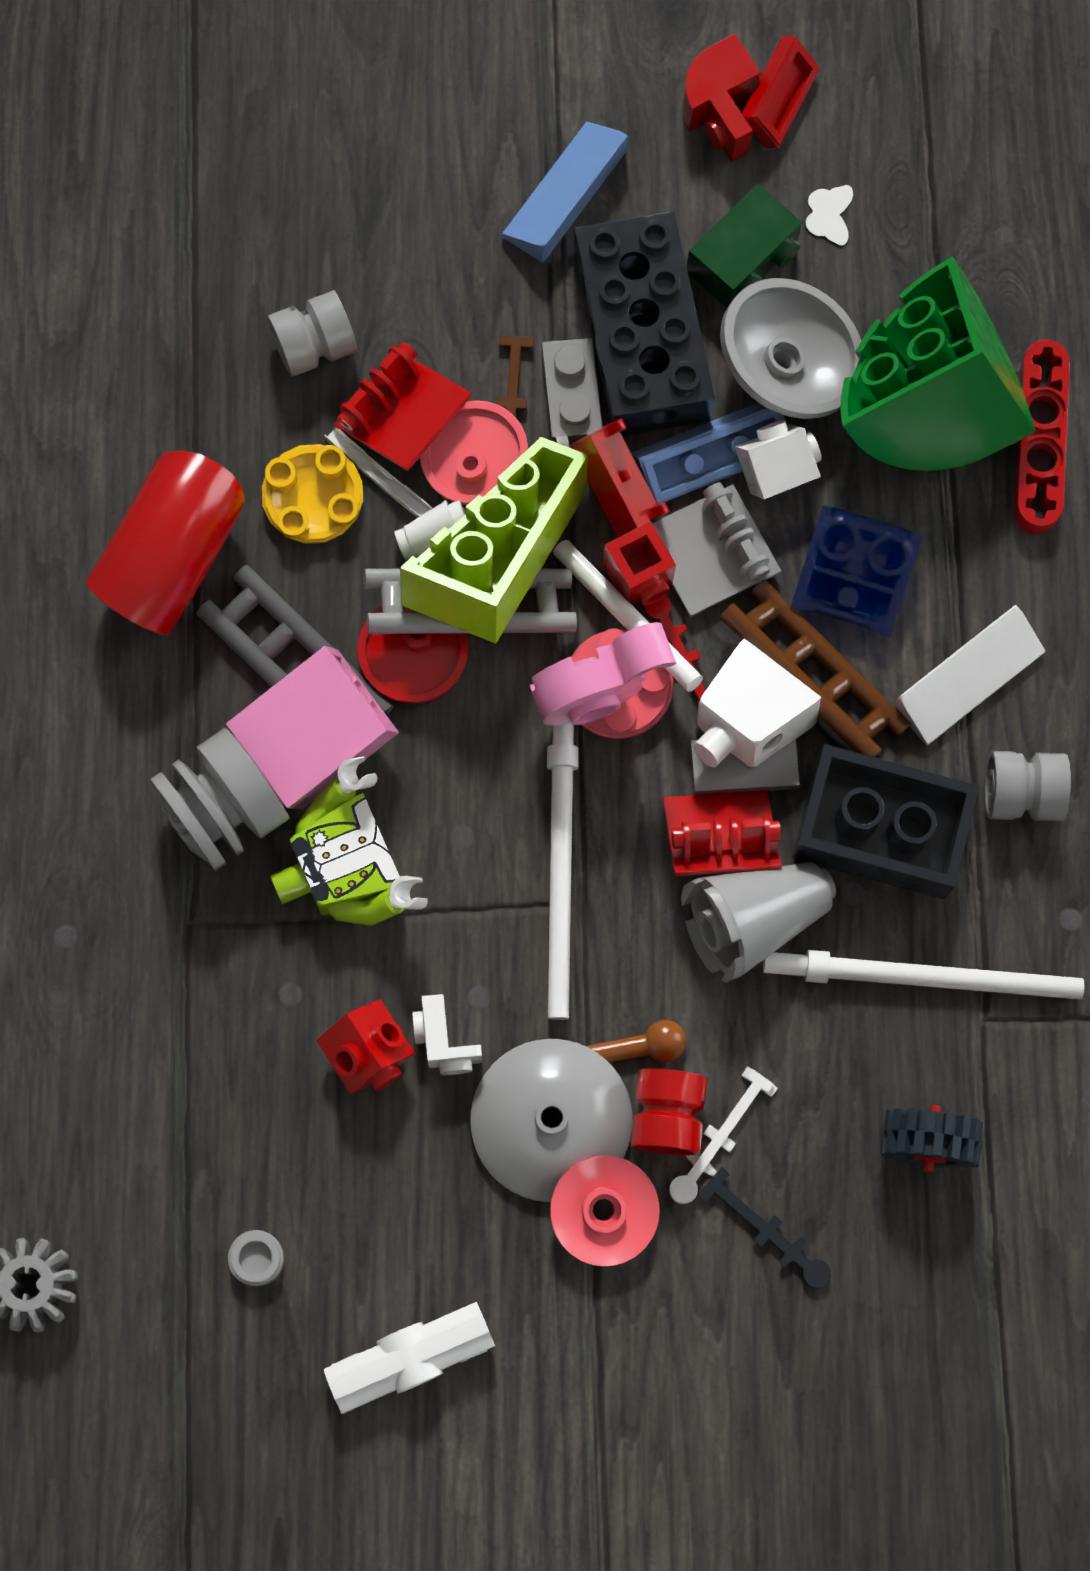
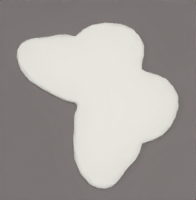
M849 185L835 187L830 191L818 189L810 194L808 204L813 212L806 219V227L812 234L825 236L828 240L838 245H845L849 238L848 230L840 214L852 201V188Z

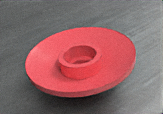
M593 1156L576 1163L562 1175L555 1186L551 1198V1224L559 1242L575 1258L596 1266L618 1265L636 1257L652 1240L659 1222V1200L651 1180L638 1166L616 1156ZM607 1199L612 1204V1213L606 1219H597L593 1214V1206L598 1200Z

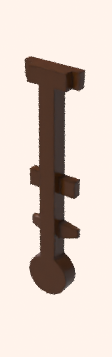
M499 335V347L511 350L507 398L497 397L496 404L505 408L516 417L517 410H527V399L518 398L521 350L533 349L534 337Z

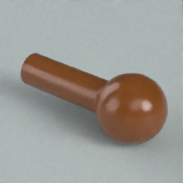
M659 1020L650 1025L643 1035L588 1045L586 1047L597 1052L609 1063L648 1055L656 1061L667 1063L678 1059L683 1054L687 1039L684 1030L679 1024L671 1020Z

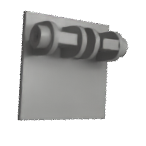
M720 482L715 483L703 491L705 498L652 523L676 563L672 585L690 617L759 584L764 579L767 580L781 573L780 567L733 484L724 488Z

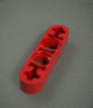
M1049 339L1039 340L1027 349L1021 362L1019 382L1028 408L1035 402L1043 401L1053 406L1056 411V420L1049 424L1038 423L1032 418L1036 432L1016 442L1014 519L1020 528L1032 534H1043L1051 530L1058 522L1064 508L1070 360L1066 349L1058 342ZM1040 356L1048 357L1049 365L1055 366L1048 376L1047 387H1038L1042 374L1041 366L1037 365ZM1033 449H1043L1049 452L1054 459L1053 469L1047 472L1034 470L1027 461L1028 452ZM1046 485L1042 492V507L1051 510H1048L1044 517L1039 519L1035 517L1034 509L1026 507L1030 506L1036 496V487Z

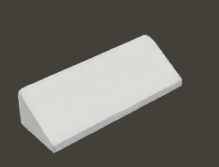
M1015 605L900 695L894 706L912 723L910 728L928 746L1043 655L1045 649L1023 612Z

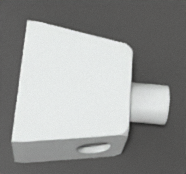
M743 639L699 701L697 724L705 734L693 744L694 752L702 762L713 768L719 765L730 753L747 766L757 767L810 730L817 723L821 696L746 639Z

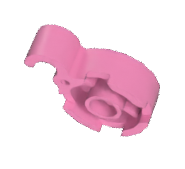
M655 622L636 627L618 636L613 643L595 648L599 658L591 657L573 663L572 657H568L532 677L533 684L530 685L544 725L556 726L567 723L581 725L612 714L621 707V703L630 699L642 689L641 683L646 680L644 673L656 668H668L675 665L676 660L662 624Z

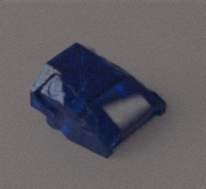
M823 504L791 607L816 612L890 637L922 535L887 522Z

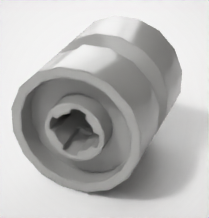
M335 290L307 300L306 308L302 312L291 306L267 316L275 344L290 377L317 368L319 358L322 356L332 362L358 352L350 322Z
M1012 751L990 752L985 775V807L989 819L1014 820L1015 818H1021L1025 810H1027L1034 821H1065L1069 810L1071 793V770L1067 754L1036 752L1030 762H1027L1022 753Z

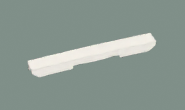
M335 427L328 436L324 435L325 440L329 444L339 447L362 473L418 518L433 509L427 502L368 456L361 447L340 429Z

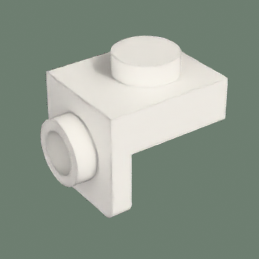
M443 994L422 996L423 1011L413 1012L415 1044L426 1043L429 1068L439 1067L441 1075H458L472 1072V1064L482 1063L481 1045L449 1048Z

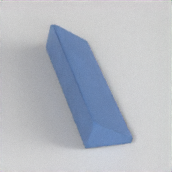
M586 121L504 230L502 237L544 263L626 153L628 136L621 131Z
M758 402L634 451L631 454L655 501L659 504L742 472L743 470L734 446L757 438L756 430L760 427L785 419L782 414L774 412Z

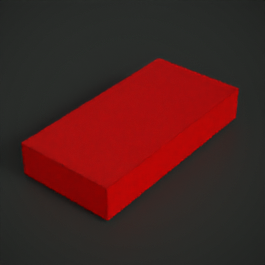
M782 36L742 112L754 135L765 148H779L820 69V66L796 36Z

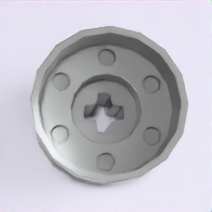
M225 727L196 747L205 771L197 776L179 759L172 764L185 784L181 788L175 790L162 772L150 779L156 789L161 806L160 809L189 850L207 861L214 871L226 864L214 845V842L221 837L237 856L243 852L241 841L234 829L238 825L244 823L255 835L262 839L290 819L284 806L236 738Z

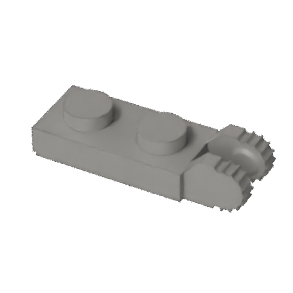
M592 338L542 342V359L551 441L569 447V443H574L602 427Z

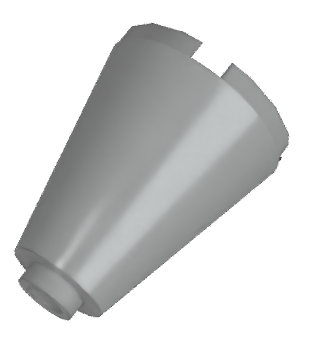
M812 862L785 865L782 866V869L736 872L697 878L684 885L681 901L682 906L691 903L694 918L685 921L696 952L712 974L721 970L725 973L721 981L729 982L744 975L829 912L832 908V898L836 895V888L831 875L826 869H820Z

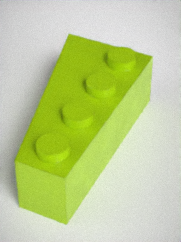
M540 437L498 476L496 486L484 497L480 495L475 497L465 507L466 513L449 529L443 527L430 539V547L418 558L412 556L400 567L401 606L496 644L586 495L588 455Z

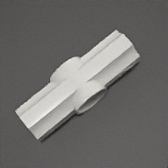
M477 1302L425 1325L419 1322L378 1340L376 1342L377 1346L364 1352L356 1353L335 1364L333 1363L331 1364L332 1366L323 1370L340 1412L344 1414L393 1391H397V1394L428 1382L444 1374L443 1369L485 1353L488 1349L495 1347V1344Z

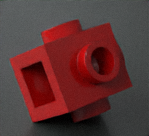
M381 999L346 1013L316 1040L350 1094L370 1085L375 1092L389 1086L403 1075L399 1066L415 1054L401 1028L395 1022Z

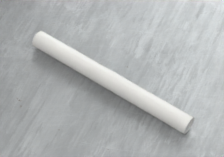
M564 540L556 546L553 551L554 556L566 568L571 570L572 574L628 631L649 624L635 607L569 540ZM669 643L676 664L665 669L686 691L691 692L700 685L703 677Z

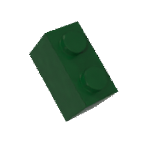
M757 184L689 250L686 265L687 272L728 308L734 298L744 288L755 282L765 280L764 276L775 265L783 268L793 259L800 249L798 239L802 222L762 186Z

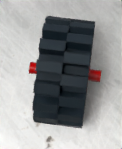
M930 1105V1109H927V1111L917 1108H909V1110L903 1108L887 1109L884 1116L880 1154L891 1160L924 1165L923 1171L934 1172L935 1166L939 1168L951 1167L954 1169L978 1168L984 1123L979 1119L966 1115H956V1113L951 1112L940 1113L941 1107Z

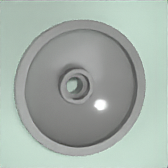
M771 278L755 282L744 288L728 306L720 330L721 348L730 372L738 384L753 399L766 408L785 416L802 419L827 416L841 408L843 382L846 377H852L858 364L859 358L855 351L861 343V338L847 313L827 294L809 284L792 279Z
M541 1039L527 1042L511 1049L494 1062L484 1074L472 1102L471 1133L476 1151L483 1165L505 1188L522 1197L536 1201L551 1202L555 1186L562 1175L573 1165L586 1158L600 1155L624 1158L631 1139L632 1107L629 1094L621 1077L612 1065L597 1052L568 1040ZM556 1108L561 1112L563 1120L558 1127L548 1128L542 1123L541 1115L545 1109Z

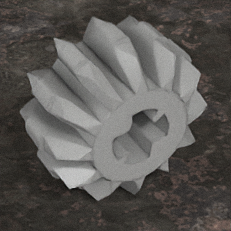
M17 1239L15 1244L16 1258L6 1249L0 1248V1261L5 1265L0 1271V1299H2L0 1302V1320L12 1313L9 1328L13 1331L20 1332L25 1326L27 1318H29L32 1330L37 1333L42 1332L45 1328L44 1312L55 1322H61L65 1318L63 1312L55 1305L58 1299L67 1303H74L76 1301V1294L62 1290V1284L74 1282L78 1279V1274L74 1270L58 1272L68 1260L69 1255L65 1251L59 1250L48 1258L51 1244L48 1240L39 1239L32 1253L27 1239ZM39 1272L41 1277L37 1280L36 1286L40 1292L35 1297L23 1294L22 1298L19 1293L23 1291L25 1286L21 1278L24 1274L37 1277Z

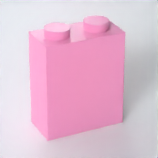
M323 646L226 723L236 740L263 774L282 805L284 804L289 809H303L312 802L327 785L338 777L339 766L344 760L356 757H365L367 759L399 734L398 730L339 650L328 646Z

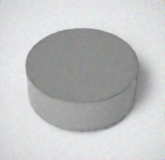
M252 1230L241 1234L234 1240L228 1253V1263L231 1272L239 1281L249 1286L260 1287L273 1282L279 1276L284 1266V1252L278 1240L271 1234L261 1230Z

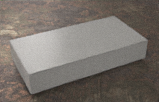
M796 739L757 767L747 766L732 753L715 768L710 767L702 762L694 752L693 744L697 740H691L690 742L694 795L763 790H795L800 786Z

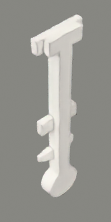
M748 1066L742 1077L752 1084L719 1131L711 1125L707 1127L703 1134L712 1141L702 1155L686 1156L694 1165L688 1175L678 1176L671 1182L669 1193L676 1203L688 1204L696 1198L698 1193L696 1181L702 1172L713 1177L717 1173L709 1162L720 1147L729 1153L736 1143L729 1139L728 1135L759 1091L762 1090L772 1097L778 1089L772 1082Z

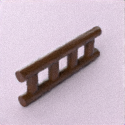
M765 579L751 592V595L760 603L748 614H744L732 603L720 615L719 618L741 640L746 639L821 696L818 716L854 752L875 758L882 751L872 740L875 735L886 727L896 738H899L911 726L912 723ZM774 618L797 639L783 651L761 630ZM811 654L833 675L820 688L798 667ZM847 691H850L870 711L857 724L835 703Z

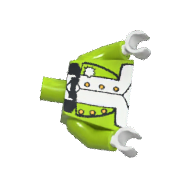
M365 757L346 759L340 764L338 777L315 797L296 824L295 835L290 839L299 863L272 874L270 877L282 904L311 892L321 915L330 914L336 921L373 926L402 913L404 909H423L427 906L428 900L427 898L419 897L410 898L412 886L423 882L422 878L399 876L364 794L355 796L356 790L370 788L377 782L376 773L367 774L360 780L358 779L356 770L358 765L365 761Z

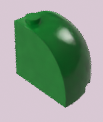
M953 256L932 268L899 295L903 303L883 324L881 321L875 320L855 351L859 361L852 377H846L843 382L841 394L843 427L855 443L867 454L881 462L898 468L934 471L964 466L981 460L1036 432L1022 387L1005 347L979 297Z

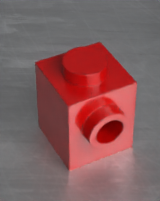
M651 521L605 544L602 565L615 588L632 605L640 601L644 606L650 605L669 593V586L673 584L676 563Z

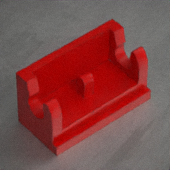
M622 419L611 422L569 445L571 449L588 455L587 481L617 537L669 512L665 502L657 504L629 451L620 431L626 429Z

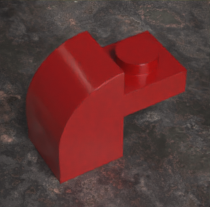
M735 33L708 47L694 59L687 72L682 104L683 119L688 131L691 132L704 125L712 145L718 150L723 148L731 162L749 153L753 130L737 106L750 99L761 75L760 70Z

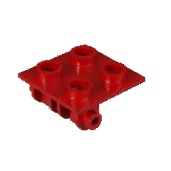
M401 342L398 347L391 346L389 348V354L379 364L380 371L375 368L371 369L369 376L372 380L370 382L362 380L359 383L360 388L348 402H343L340 405L341 413L337 417L334 426L406 471H409L471 398L472 393L416 361L417 352L409 344Z
M767 790L663 797L675 877L782 869L777 843L781 841L779 821H773Z

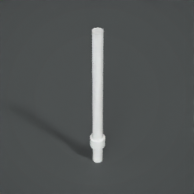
M572 723L553 726L552 745L547 747V769L552 770L548 1019L550 1020L569 1019L573 771L578 769L579 748L573 745L574 725Z
M807 950L806 955L773 952L763 960V973L804 976L805 982L827 983L828 978L1069 999H1082L1084 994L1083 978L830 957V952L816 950Z

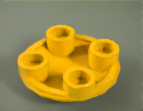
M321 444L300 445L268 463L265 469V479L262 484V506L271 525L285 537L304 544L325 543L344 534L357 520L363 504L362 479L354 463L345 456L339 447Z

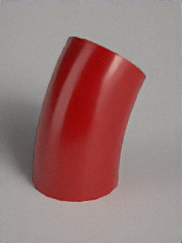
M183 450L164 453L156 459L123 520L85 580L87 587L97 598L126 619L155 633L169 635L203 582L242 511L245 503L242 486L234 475L221 464L201 454Z

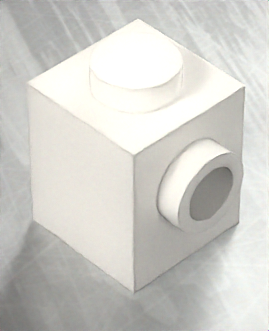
M785 420L760 427L756 430L757 438L734 446L750 494L762 499L769 498L821 477L816 464L821 461V452L815 437L811 432L806 433L805 428L791 424L787 425Z

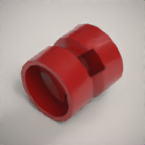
M639 1070L636 1100L644 1107V1110L633 1117L630 1147L636 1150L666 1155H700L703 1123L695 1118L694 1115L704 1109L708 1078L700 1074L679 1070Z

